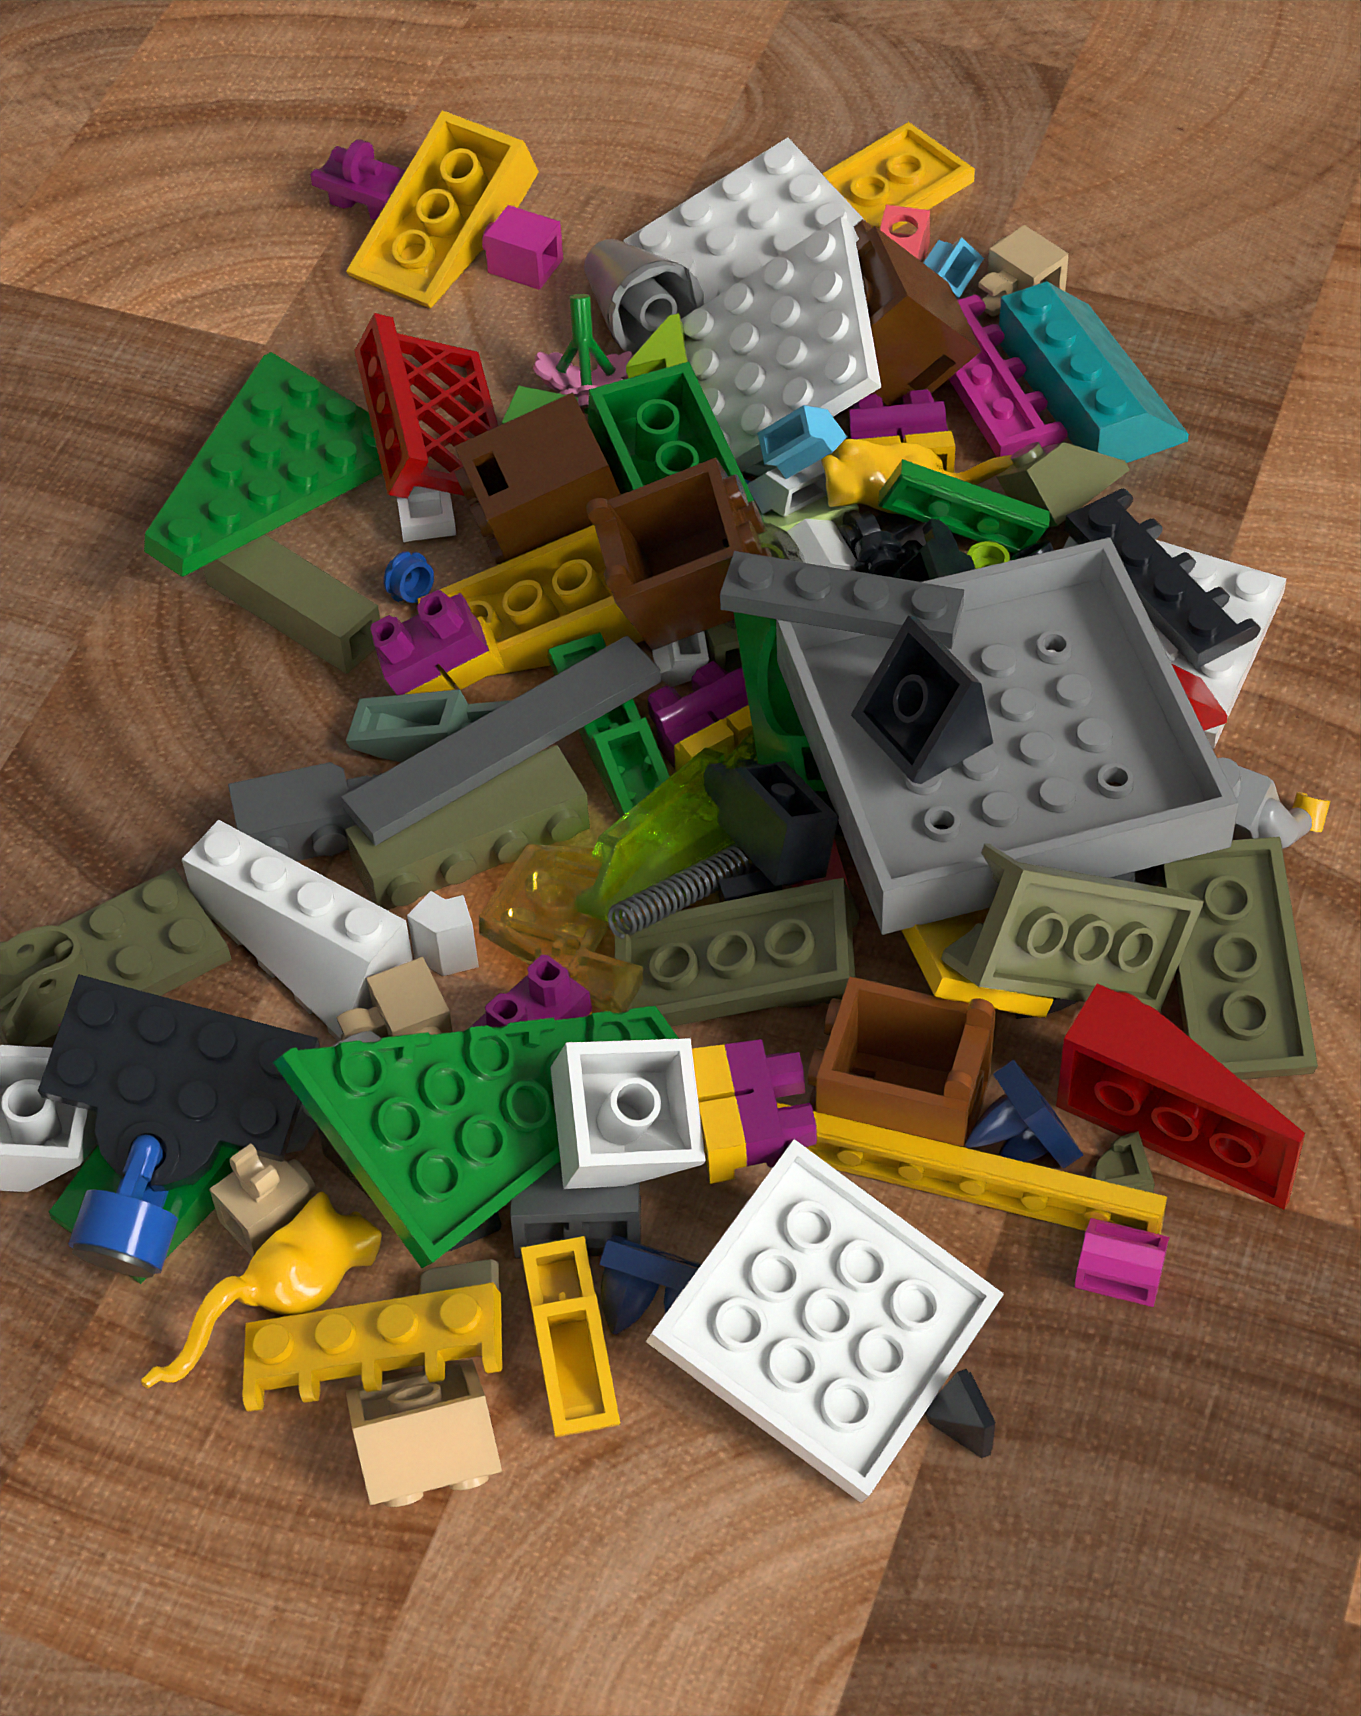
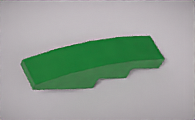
M601 632L550 648L548 649L547 658L556 676L607 646ZM633 698L578 729L600 779L632 841L654 835L687 822L686 815L646 717H640Z

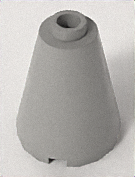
M617 239L600 241L591 248L586 256L584 270L613 339L625 351H631L633 354H636L669 315L679 313L682 319L704 305V292L697 278L679 263Z

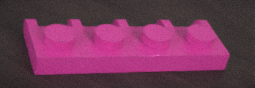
M973 295L957 300L982 351L951 376L949 381L997 457L1013 455L1019 449L1034 442H1039L1041 447L1063 442L1068 435L1064 425L1061 422L1044 425L1037 414L1043 411L1048 404L1044 394L1041 391L1024 394L1016 379L1022 377L1026 371L1022 360L1018 357L1003 360L994 347L999 345L1005 337L1000 326L992 324L982 327L976 319L986 308L982 298L978 295Z

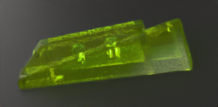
M753 729L726 759L724 753L705 747L598 837L592 856L602 862L595 884L581 896L577 895L574 903L576 911L608 922V912L612 905L618 904V902L639 893V891L645 890L653 884L659 883V881L665 880L667 877L679 873V871L735 844L733 839L717 823L719 807L712 801L711 796H708V793L705 792L703 772H705L708 764L722 763L726 765V769L732 770L737 766L739 760L754 758V761L757 760L758 763ZM620 909V911H619V917H620V919L623 918V917H622V910H621V909ZM615 911L612 915L613 923L616 922Z

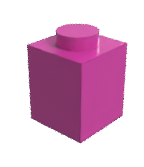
M507 205L495 222L488 224L483 234L482 247L486 251L488 273L540 290L563 261L560 221Z

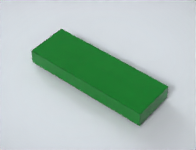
M904 459L901 460L879 491V507L925 523L931 518L939 519L945 525H948V528L953 533L979 542L990 541L998 543L1013 554L1035 544L1049 527L1050 511Z

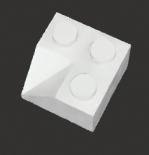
M690 1038L572 1042L564 1045L551 1066L563 1189L628 1186L704 1164L706 1160Z
M0 1045V1191L29 1192L80 1166L98 1144L95 1134L97 1112L42 1098L38 1092L52 1048Z

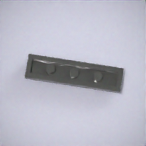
M734 551L720 593L721 610L895 639L909 615L917 617L947 649H952L964 606V589Z

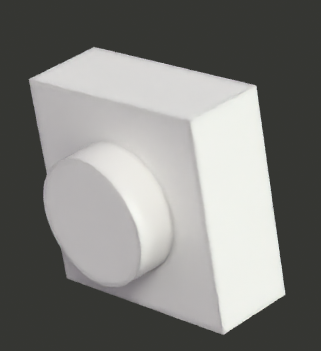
M417 486L413 488L408 499L397 497L403 542L456 535L450 493Z

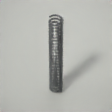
M735 843L679 871V873L673 874L665 880L639 891V893L618 902V904L612 905L608 912L610 929L617 937L624 939L625 935L618 932L614 926L612 919L614 911L615 920L620 930L631 936L635 932L655 924L656 921H661L663 918L675 914L676 911H680L690 904L702 900L703 897H708L709 894L719 891V880L716 878L713 868L716 870L719 880L754 873V871L760 869L753 861L752 864L749 863L743 850ZM739 855L742 857V860L745 863V867L742 865L739 859ZM732 858L736 861L739 871L736 869L732 861ZM726 862L729 864L730 868L732 869V873H733V874L730 873V871H729V869H728V867H727V865H726ZM719 864H720L721 867L723 868V870H724V872H725V874H726V877H725V876L723 875V873L721 872L720 867H719ZM706 871L709 873L710 877L712 878L713 884H712V883L710 882V880L708 879V876H707ZM700 875L703 877L706 887L702 883ZM693 878L696 880L697 884L699 885L700 891H699L698 888L695 886V883H694ZM687 882H688L689 885L691 886L692 891H693V894H692L691 891L689 890L688 885H687ZM680 885L683 887L686 893V897L683 894ZM673 888H674L675 891L677 892L680 901H679L678 898L676 897ZM667 893L670 895V897H671V899H672V901H673V904H672L671 901L669 900ZM661 897L663 898V900H664V902H665V904H666V907H665L664 904L662 903ZM654 900L656 901L657 905L659 906V910H658L657 907L655 906ZM647 903L649 904V906H650V908H651V910H652V913L650 912V910H649V908H648V906H647ZM620 909L622 910L623 920L630 930H627L621 923L619 917Z

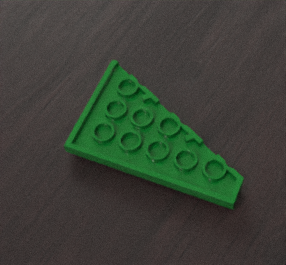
M273 352L265 354L145 532L144 552L179 576L184 577L382 474L369 412Z
M656 1006L632 1008L621 1013L610 1011L591 1013L587 1017L555 1020L554 1018L512 1022L505 1026L493 1028L488 1025L469 1027L464 1031L430 1035L429 1032L383 1037L374 1042L358 1040L341 1042L331 1047L305 1050L291 1048L274 1060L273 1064L422 1269L435 1262L561 1161L551 1066L566 1043L679 1038Z

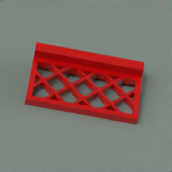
M374 313L354 351L387 493L391 496L408 499L414 486L465 496L454 473L455 470L463 467L462 462L448 451L445 446L450 443L454 447L469 440L464 435L468 430L473 435L478 436L498 427L479 352L397 333L393 317ZM402 353L411 355L422 365L417 368ZM447 364L465 367L467 377L463 378ZM432 372L450 388L445 391L427 375ZM414 385L431 401L425 403L411 391L410 386ZM460 395L475 407L477 412L473 414L458 402L455 397ZM441 407L459 424L454 427L436 410ZM422 420L440 437L436 440L420 427L419 421ZM432 457L450 473L429 469L428 458Z

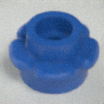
M407 551L401 552L388 563L385 569L384 589L386 592L391 593V598L397 602L402 600L410 603L418 602V598L429 594L432 589L434 571L427 563L426 558L419 552H413L412 554Z

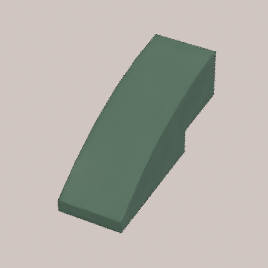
M460 689L359 699L346 743L353 750L388 760L404 762L512 700L468 704Z

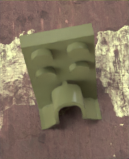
M1280 837L1232 840L1231 847L1152 867V881H1159L1164 888L1190 892L1204 901L1175 973L1184 1033L1240 1080L1313 1074L1318 1064Z
M984 844L981 854L993 873V880L999 886L985 922L976 924L971 931L946 947L941 957L944 963L978 987L1086 1002L1098 983L1116 992L1130 993L1142 1003L1155 1008L1158 1012L1161 1011L1204 903L1203 900L1187 891L1017 862L991 844Z
M172 868L58 926L47 925L17 934L9 941L0 942V1041L3 1045L53 1048L59 1031L58 1024L62 1022L78 974L162 996L232 960L228 945L175 868Z
M844 878L676 911L675 914L669 915L661 921H656L655 924L649 925L648 928H643L631 936L625 934L615 924L618 932L625 935L624 939L615 935V1013L626 1012L632 1008L656 1006L668 1024L673 1027L776 1006L785 1008L811 1007L820 1003L830 1004L832 998L842 1000L849 976L855 977L852 929L860 920L859 908ZM622 922L623 926L627 930H630V928L625 924V922Z

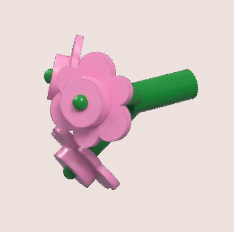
M574 294L569 296L572 339L564 354L552 352L548 355L544 352H538L535 356L536 362L533 370L548 387L560 391L559 394L568 395L573 392L574 396L578 397V403L583 414L588 415L589 389L628 379L626 365L634 355L631 351H626L621 355L614 353L606 356L593 338L590 295ZM577 352L579 355V367L572 365V360ZM589 352L598 363L597 369L592 372Z

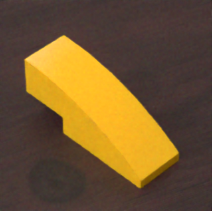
M585 1237L522 1247V1263L555 1438L620 1426Z

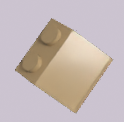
M473 1359L445 1365L444 1381L430 1383L426 1372L421 1371L382 1381L381 1391L366 1393L363 1386L345 1390L370 1505L384 1502L385 1506L388 1507L405 1506L420 1500L425 1491L448 1485L452 1490H467L487 1482L489 1479L488 1475L502 1472L486 1397Z

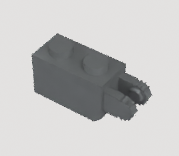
M328 762L229 783L228 787L237 830L295 861L339 854L342 851L349 850L345 829L356 825L344 811L341 797L379 775L374 774L372 777L366 775L346 780L344 769Z

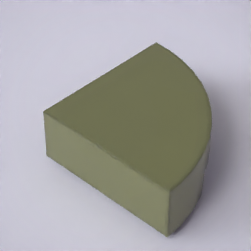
M1139 1131L1126 1134L1111 1143V1147L1095 1165L1091 1178L1153 1193L1155 1183Z

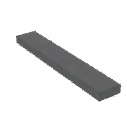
M627 635L341 797L343 809L376 846L660 683V668Z

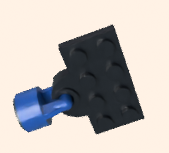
M78 974L38 1092L42 1098L97 1112L95 1134L101 1155L121 1180L116 1193L103 1190L86 1191L68 1245L73 1248L72 1253L94 1265L131 1276L151 1278L154 1274L161 1273L178 1222V1218L163 1209L169 1190L190 1183L193 1186L211 1170L222 1146L241 1151L251 1143L256 1148L257 1156L283 1162L302 1102L273 1064V1061L291 1048H297L298 1050L319 1048L318 1038Z

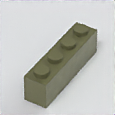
M556 745L536 753L376 846L357 825L345 830L352 865L373 903L386 910H390L397 906L409 905L419 897L427 895L430 891L434 892L451 884L463 883L483 871L503 863L515 862L525 854L557 841L569 840L578 833L589 829L590 824L587 792L560 748Z

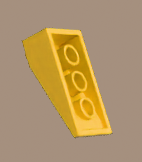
M442 110L346 270L347 274L350 277L431 309L483 250L482 238L488 224L495 222L507 205L518 208L538 175L539 171L525 142Z
M594 525L439 589L449 598L461 593L468 603L472 614L476 618L481 616L491 627L505 668L489 676L550 666L547 658L548 649L601 632L606 646L627 635L635 644L644 640L617 606L611 590L605 583L603 572L606 567ZM420 597V598L417 599V600H418V604L420 603V600H421V598H423V597Z

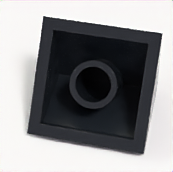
M908 615L852 711L851 716L912 783L922 784L993 744V738L981 682L917 617Z

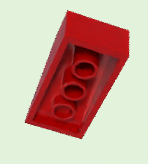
M1097 983L1063 1040L1056 1107L1121 1137L1139 1131L1143 1147L1285 1210L1290 1200L1305 1133L1155 1008L1142 1003L1130 993L1116 992Z

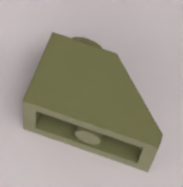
M1034 442L1016 451L1010 457L1013 464L996 477L1008 497L1050 511L1049 527H1054L1065 521L1066 515L1083 507L1130 469L1124 460L1065 442L1041 447L1039 442Z

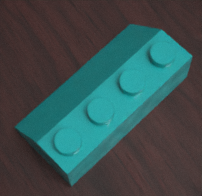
M1047 281L1001 297L999 326L1005 337L1000 346L1009 358L1018 357L1022 360L1026 367L1023 377L1034 391H1041L1048 401L1046 408L1056 422H1061L1068 432L1067 437L1073 445L1129 463L1188 442V432L1089 304Z

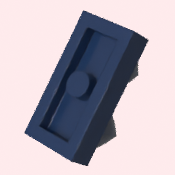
M1012 1060L993 1073L1005 1094L994 1101L975 1123L964 1143L967 1148L1004 1141L998 1156L1028 1162L1050 1152L1063 1169L1084 1155L1054 1109L1015 1060Z
M616 1235L607 1239L599 1265L605 1266L601 1282V1300L605 1320L611 1333L617 1335L637 1321L651 1304L659 1285L666 1286L664 1294V1310L666 1314L702 1263Z

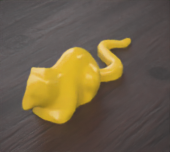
M845 439L830 455L821 459L825 471V486L830 507L864 504L886 513L898 515L901 514L879 507L878 499L879 491L902 459L974 485L1002 473L1013 464L1010 459L1012 455H1006L982 462L964 472L951 473L943 470L942 460L939 456L922 445L916 443L878 445L861 439Z
M323 1191L317 1193L288 1225L277 1230L258 1249L243 1275L240 1277L230 1276L224 1278L212 1288L195 1315L186 1343L179 1356L166 1367H153L141 1379L142 1386L149 1389L159 1381L175 1383L184 1378L194 1368L205 1350L216 1319L236 1299L243 1304L261 1306L276 1314L297 1315L309 1313L318 1308L335 1292L345 1273L350 1268L371 1266L374 1263L380 1249L381 1231L370 1221L363 1218L357 1211L352 1212L350 1215L337 1213L328 1195Z

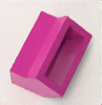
M1090 1218L1077 1266L1074 1288L1154 1307L1170 1237Z

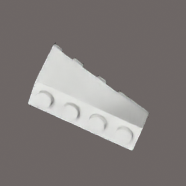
M220 820L182 858L189 889L205 913L238 945L243 944L257 958L258 965L272 978L276 976L293 992L295 1000L309 1014L314 1013L327 1025L328 1032L338 1042L342 1041L340 1035L343 1033L336 1017L348 1010L356 1008L368 1010L372 1008L367 977L413 960L406 920Z

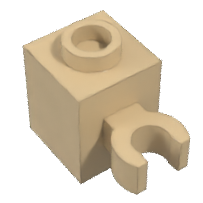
M1023 225L1006 238L999 239L989 249L988 274L979 282V288L988 293L986 297L982 298L986 305L985 312L991 316L1000 314L1002 296L1046 281L1065 291L1069 253L1026 225Z
M423 957L367 977L372 1008L368 1010L356 1008L336 1017L343 1033L340 1035L341 1040L370 1030L380 1038L429 1032L430 1035L453 1032L450 1011Z
M250 1143L229 1159L234 1172L211 1187L210 1192L219 1222L253 1257L258 1249L277 1230L288 1225L306 1206L308 1201L312 1199L310 1192L315 1189V1184L307 1170L296 1159H292L289 1162L283 1159V1162L257 1156L256 1148Z

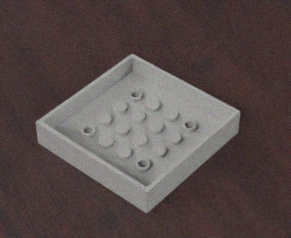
M1110 537L922 582L964 589V606L953 647L948 650L981 682L993 738V744L922 784L912 783L851 716L852 711L894 639L776 619L777 663L834 811L839 816L840 827L882 935L911 928L915 924L923 925L990 908L999 884L993 880V873L981 854L985 843L991 844L1017 862L1107 878L1231 847L1239 803ZM1117 782L1122 784V786L1115 787L1107 783ZM945 825L948 829L941 830L934 826Z

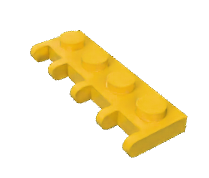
M492 1282L245 1323L243 1403L245 1409L248 1412L262 1410L264 1407V1391L297 1385H299L300 1397L304 1403L318 1401L320 1397V1382L359 1375L362 1376V1384L366 1393L381 1391L382 1372L425 1365L426 1376L430 1383L444 1381L446 1361L482 1356L483 1366L487 1374L501 1372V1293L495 1283Z

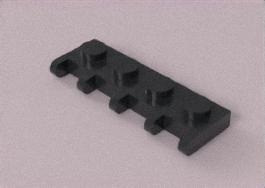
M1119 489L1066 515L1065 531L1078 545L1111 538L1150 621L1196 669L1252 641L1259 634L1261 627L1252 618L1236 624L1222 609L1230 598L1229 594L1222 587H1216L1205 592L1189 575L1195 567L1196 561L1188 552H1183L1172 558L1156 541L1163 530V527L1156 519L1151 518L1139 524L1128 513L1126 509L1132 504L1133 496L1126 489Z

